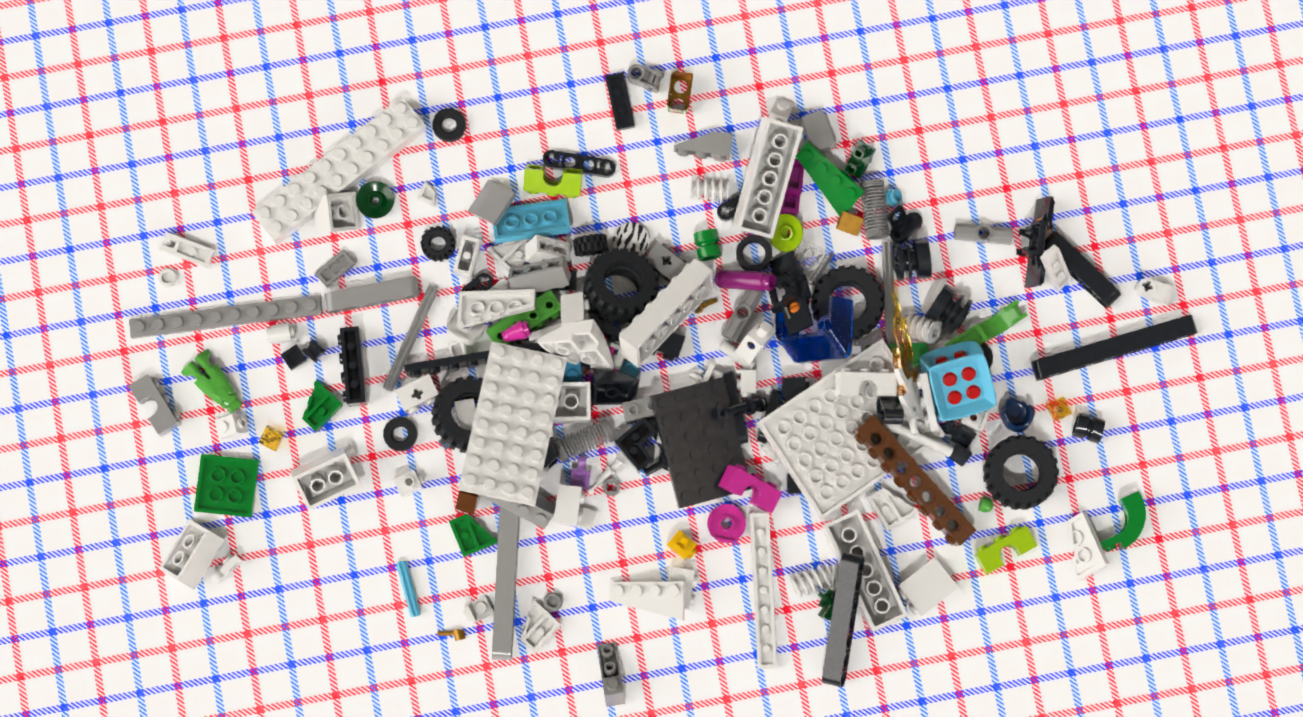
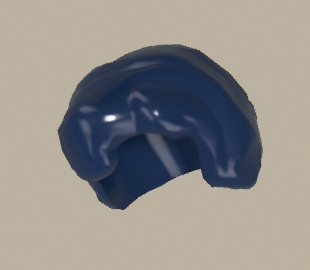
M1010 397L1005 400L1004 405L999 411V418L1008 430L1020 433L1029 428L1036 411L1031 404L1027 405L1025 401H1019L1014 397Z

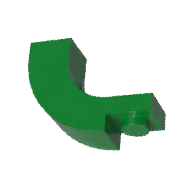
M1139 491L1118 500L1124 512L1125 523L1117 535L1100 542L1103 550L1105 549L1106 552L1117 548L1116 544H1118L1120 550H1123L1140 536L1145 525L1146 509Z

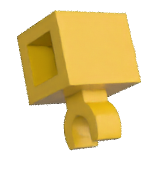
M678 530L667 544V547L684 561L687 557L691 559L697 552L695 549L697 544L681 530Z

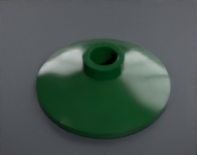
M372 181L364 184L359 189L356 196V204L364 216L378 219L386 216L392 210L394 195L390 187L385 183ZM374 199H379L378 204L372 203Z

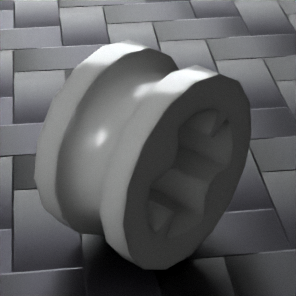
M610 478L604 482L603 490L605 494L615 496L620 492L618 480ZM608 483H615L617 485L615 486L617 490L615 492L612 490L607 491L606 488H608V486L606 485Z

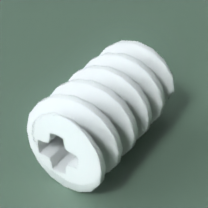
M697 176L694 181L693 179L691 181L689 197L693 199L696 194L697 200H700L703 195L705 201H708L709 197H711L712 202H715L718 197L720 203H723L724 199H728L730 181L727 180L725 185H723L722 179H719L718 183L715 184V179L712 178L710 183H708L707 177H704L703 181L700 182V177Z
M914 313L902 315L898 325L901 335L928 344L934 343L939 338L942 329L940 322Z
M824 563V569L818 565L817 572L813 568H810V574L805 570L802 571V577L799 573H796L795 580L791 575L789 576L792 587L800 598L802 597V591L809 595L810 588L814 592H817V586L824 590V583L831 587L832 576L827 563Z

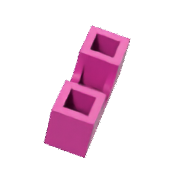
M736 464V466L728 465L718 486L739 496H742L745 489L750 486L752 497L749 503L765 512L773 513L782 494L781 491L776 489L777 485L769 481L766 483L761 481V476L755 473H747V469L739 464Z

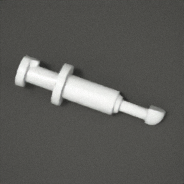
M617 457L611 466L606 465L607 469L596 479V483L588 489V493L593 494V490L598 485H602L612 474L616 475V468L624 463Z

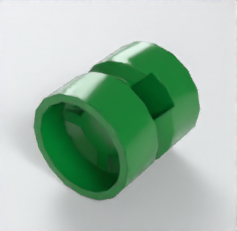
M717 229L702 230L693 234L694 242L699 246L696 250L698 261H709L722 257L721 246L717 244L719 241Z

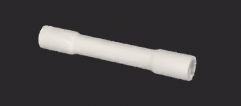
M883 424L887 430L927 446L944 456L950 457L954 447L942 441L935 440L921 433L911 435L910 428L904 425Z

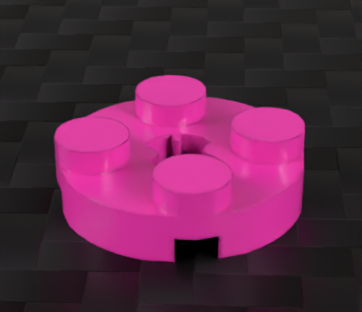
M722 504L709 514L707 528L710 535L718 542L731 543L737 541L743 535L746 528V519L738 507L731 504ZM726 518L730 519L729 522H732V526H728V529H724V525L721 526V521H725Z

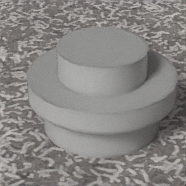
M551 592L544 597L543 604L548 611L556 612L562 607L563 600L558 593Z

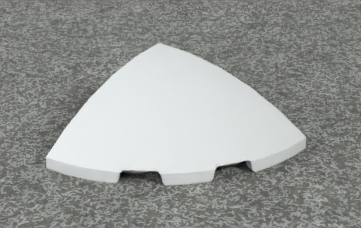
M594 319L570 323L538 339L537 343L550 354L557 352L563 355V357H567V362L577 365L580 361L590 364V368L614 369L608 344Z

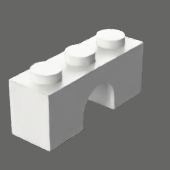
M842 368L841 372L835 373V397L858 396L859 386L862 382H867L871 385L873 397L897 396V378L895 373H890V369H879V372H872V369H860V372H853L852 368Z

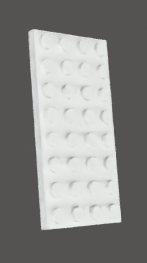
M497 342L491 343L458 490L535 506L567 357Z

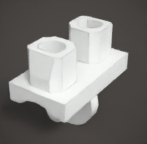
M709 364L704 377H702L704 370L700 368L697 374L691 373L689 376L693 379L692 385L699 382L702 383L721 378L723 373L715 369V365Z

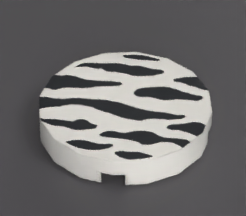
M628 222L621 224L612 235L613 248H619V250L627 248L630 252L635 250L639 252L641 257L645 255L649 248L650 239L648 232L638 223Z

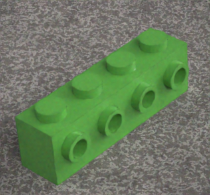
M550 289L536 298L535 310L508 316L487 329L486 333L492 342L513 346L518 340L505 343L502 331H505L520 320L522 322L527 321L531 332L541 330L546 326V322L550 320L553 322L561 317V305Z

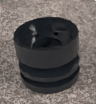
M927 238L914 239L911 249L907 240L903 241V249L899 241L893 243L892 264L898 282L904 280V272L907 280H911L912 271H915L918 279L931 278L932 263Z
M945 284L924 317L934 321L942 318L944 320L941 326L942 329L945 328L947 323H950L952 326L948 333L952 335L955 330L960 328L968 316L973 300L969 299L964 306L961 302L965 295H961L957 300L953 299L956 290Z

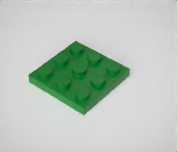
M201 454L194 512L252 518L260 461Z

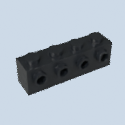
M359 326L340 328L337 340L338 346H341L342 353H339L340 365L343 364L344 371L341 372L342 384L345 383V391H342L343 402H346L348 407L368 405L361 329Z

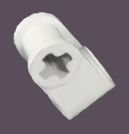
M1144 278L1136 284L1135 292L1138 296L1162 306H1169L1174 291L1172 285L1151 278ZM1146 284V288L1149 290L1144 291L1145 287L1143 285Z

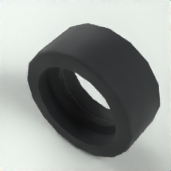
M750 235L743 238L736 250V260L745 271H763L770 264L772 258L770 243L764 237L758 235ZM751 243L760 244L765 250L764 260L757 265L747 263L743 257L744 248Z

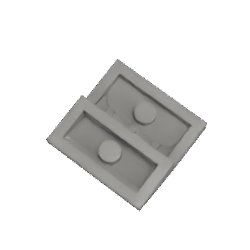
M488 180L468 209V212L481 220H486L497 226L517 195L510 189Z

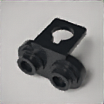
M900 204L887 215L892 228L890 238L893 242L899 241L903 243L904 240L909 239L921 228L923 224V219L919 213L912 212L906 215L903 206ZM900 212L899 219L893 220L894 215Z

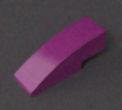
M798 159L794 160L779 215L791 214L797 217L799 213L804 167Z

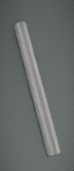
M892 242L882 243L886 344H896Z
M428 286L386 378L383 388L387 391H393L438 293V289L433 286Z

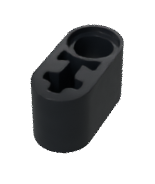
M878 397L876 410L881 423L902 425L904 410L899 398Z

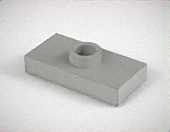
M343 249L314 274L326 288H329L353 268L356 263Z

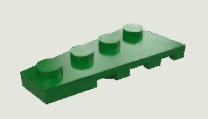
M807 141L797 153L796 158L839 216L842 211L849 212L866 191L810 141Z

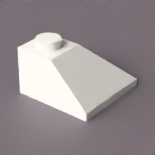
M356 191L324 194L314 214L316 234L360 229Z

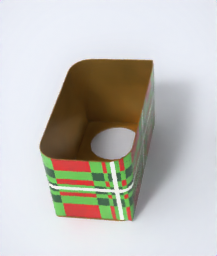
M675 71L671 74L667 100L668 112L687 114L690 104L693 73ZM677 81L686 82V92L677 93L674 89L675 83ZM675 99H682L685 103V108L683 110L673 109L672 102Z

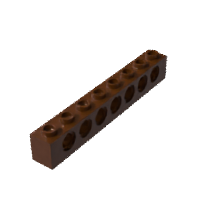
M875 415L868 416L852 431L855 434L854 438L861 445L864 444L868 449V454L881 463V469L887 474L890 473L894 478L893 482L907 492V498L913 503L916 502L920 507L919 511L925 517L928 516L932 520V526L937 531L941 530L948 544L951 546H961L976 531L974 526ZM872 434L878 437L876 444L871 441ZM885 448L890 450V458L884 456ZM898 463H901L904 467L902 473L897 470ZM911 477L916 479L915 487L910 485ZM924 491L929 494L927 502L922 497ZM937 506H940L942 509L940 516L935 512ZM950 520L955 524L953 530H950L948 527Z

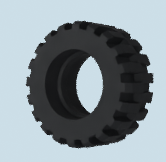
M613 248L611 252L606 250L602 252L601 256L598 255L593 263L590 264L583 288V293L586 295L585 299H589L592 312H597L599 314L598 317L601 319H609L608 322L614 323V321H617L618 324H625L626 321L632 323L634 317L638 314L640 315L645 310L646 305L650 301L653 302L658 294V273L654 272V265L648 263L649 259L645 256H639V252L635 250L630 252L627 248H623V250ZM613 275L624 276L635 284L638 293L631 297L617 296L607 288L604 279Z
M842 265L837 269L832 268L827 274H824L816 284L811 297L812 316L817 321V326L820 329L823 328L828 336L831 334L835 336V339L840 340L843 338L846 341H851L854 338L860 339L872 332L878 325L885 308V294L881 290V283L875 280L876 276L872 273L868 274L866 269L862 267L861 269L856 268L855 265H850L849 267ZM839 287H854L863 294L866 300V307L860 317L854 320H845L834 314L830 307V298L832 293Z
M467 376L466 379H463V377L456 378L454 382L450 381L446 384L445 388L441 389L431 411L433 415L431 422L435 426L434 432L436 436H441L440 441L443 444L446 442L450 444L449 448L452 450L458 448L460 449L459 452L466 453L471 430L461 428L454 421L451 413L454 402L472 398L478 402L483 378L479 377L478 380H475L473 376Z
M1025 434L1013 435L1000 441L987 455L986 462L983 465V482H986L987 486L985 488L987 492H990L993 495L992 498L995 501L998 500L1001 503L1000 505L1011 507L1012 510H1028L1044 502L1054 492V488L1058 483L1057 457L1054 458L1053 450L1045 446L1046 443L1044 441H1038L1034 436L1026 437ZM1025 455L1035 462L1039 476L1033 487L1027 490H1016L1006 482L1003 476V467L1010 457Z

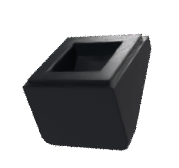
M956 443L953 446L952 454L948 458L962 467L971 457L972 452Z

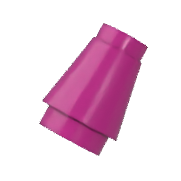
M520 320L501 333L506 343L508 341L527 339L531 335V330L527 321L522 322Z

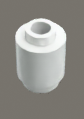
M288 322L266 328L268 342L280 344L292 341V337H295L294 326H290Z

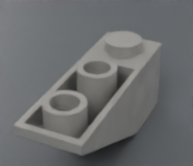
M714 131L674 145L673 152L683 157H687L689 154L696 155L698 159H707L709 157L714 158L718 162H725L730 160L733 134Z
M616 642L597 645L606 707L625 704Z

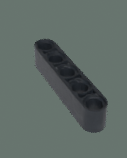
M1054 230L1045 239L1044 251L1053 245L1057 246L1060 249L1070 275L1103 307L1108 309L1121 296L1120 291L1060 233Z

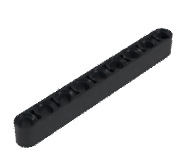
M1187 315L1040 358L1030 363L1035 379L1039 381L1197 334L1198 331L1193 316Z

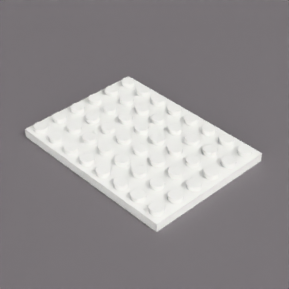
M883 339L878 340L756 422L819 520L824 519L888 475L881 469V463L868 454V449L865 445H861L854 438L855 434L852 432L868 416L875 415L880 421L876 410L877 398L873 397L871 385L867 382H862L859 386L858 396L835 397V373L841 372L842 368H852L853 372H860V369H872V372H879V369H890V373H895L894 369L901 368ZM897 381V396H895V397H898L899 395L902 394V393H901V389H900L899 384H898V381ZM920 402L919 418H917L918 432L939 440L945 436V433L938 423V430L930 431L929 427H925L924 416H927L926 408L922 409ZM904 412V420L902 425L910 428L909 420L906 419V415ZM889 431L912 458L927 448V446ZM872 434L871 441L876 444L878 437ZM885 448L884 450V456L886 458H890L891 452L888 448Z

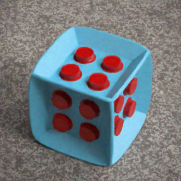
M967 341L949 345L919 357L922 373L927 372L935 415L940 421L964 418L984 412L997 405L990 369L983 354V349L977 342Z

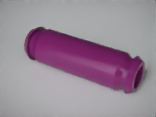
M721 269L715 274V284L719 288L771 291L776 286V277L771 272Z

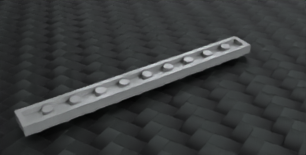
M320 295L134 318L129 319L131 339L318 316L322 315Z

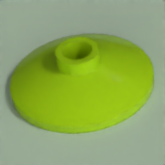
M781 214L777 221L773 239L770 238V241L779 251L789 252L795 250L802 242L803 226L794 215Z

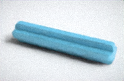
M397 562L396 565L410 616H420L421 612L407 562Z

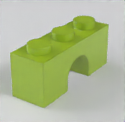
M526 164L523 191H527L529 194H539L540 192L546 193L548 196L561 194L567 198H576L581 194L583 169L564 167L562 178L558 181H551L545 175V165Z
M1018 525L1009 530L1011 532L1010 535L1004 537L1002 534L993 539L994 544L989 547L987 544H984L976 549L978 553L974 557L985 575L1004 565L1000 557L1003 547L1013 548L1019 557L1038 546L1027 526L1021 528Z

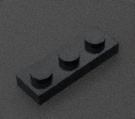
M624 72L605 75L616 131L635 128Z

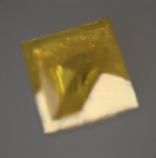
M1064 396L1046 404L1054 422L1072 414Z
M267 425L259 443L276 452L285 433Z

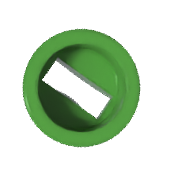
M982 496L978 511L990 512L994 504L990 498Z

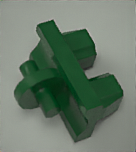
M862 139L858 140L845 167V171L859 179L862 178L869 163L872 162L876 149L867 145Z
M836 588L834 591L828 589L825 594L821 592L818 594L821 598L818 605L822 607L818 616L822 619L831 621Z

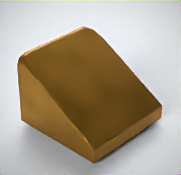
M842 211L836 229L858 236L864 219Z

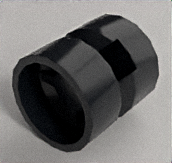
M1079 412L1073 426L1072 436L1080 439L1087 436V440L1099 444L1106 421L1100 418H1093L1091 420L1090 415Z

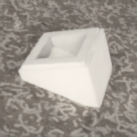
M457 341L448 343L451 357L474 353L473 345H466Z

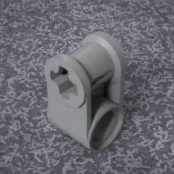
M633 64L628 69L627 79L633 85L653 93H658L660 81L664 78L665 74L655 69ZM638 71L641 74V76L639 78L632 77L631 72Z

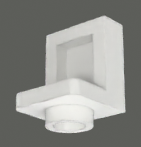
M776 97L768 118L787 123L794 104Z
M231 414L215 420L219 439L248 432L244 414Z

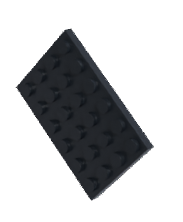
M724 377L649 396L678 509L732 495V493L718 486L727 466L739 464L746 469L747 466L741 443L738 441L734 417L721 420L722 418L718 416L720 408L731 406ZM747 487L745 491L751 490V487Z

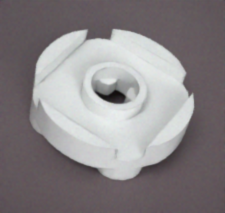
M457 310L453 311L447 319V335L457 342L473 345L475 341L483 336L485 323L458 329Z

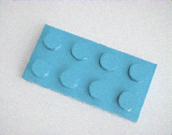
M566 198L509 206L497 226L493 225L495 243L532 239L535 235L546 237L571 233Z

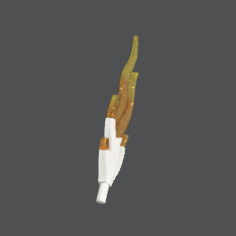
M891 291L894 303L893 333L897 344L896 348H892L893 366L899 384L897 392L906 419L909 420L911 435L919 434L917 418H919L920 390H918L916 378H918L917 370L913 371V350L907 329V319H901L899 300L895 291Z

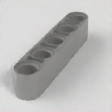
M409 276L331 291L324 295L327 312L331 314L419 297L420 292L417 277Z

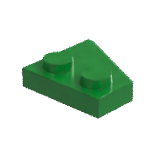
M316 380L302 419L317 433L344 405Z
M467 514L449 521L463 557L498 543L497 539Z

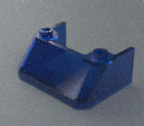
M829 296V315L822 316L819 319L817 332L799 335L798 332L789 336L783 311L776 314L775 336L793 362L806 364L846 359L850 356L852 352L853 300Z

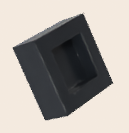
M297 344L280 354L291 371L308 361Z

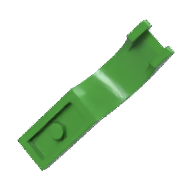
M1017 299L994 316L976 324L944 345L946 347L967 341H975L981 345L1008 330L1028 315L1026 312L1024 314L1021 313L1017 307V304L1020 303Z

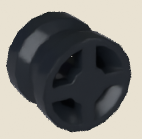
M312 339L309 341L308 347L302 349V352L315 363L318 362V357L326 352Z

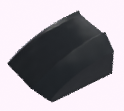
M593 368L591 378L592 405H622L624 402L633 401L638 394L640 379L616 370Z

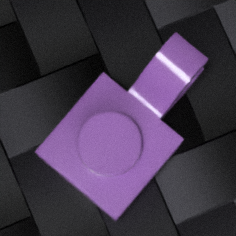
M579 456L577 469H571L569 485L582 487V490L588 491L591 471H585L587 457Z

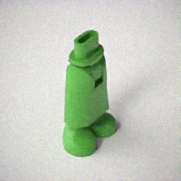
M206 349L194 359L202 366L206 374L200 371L194 361L188 363L181 371V374L185 377L193 376L196 379L194 384L204 394L222 406L223 409H227L233 414L243 403L238 399L239 395L236 394L231 382L217 363L215 365L211 364L210 357L212 354L209 349Z

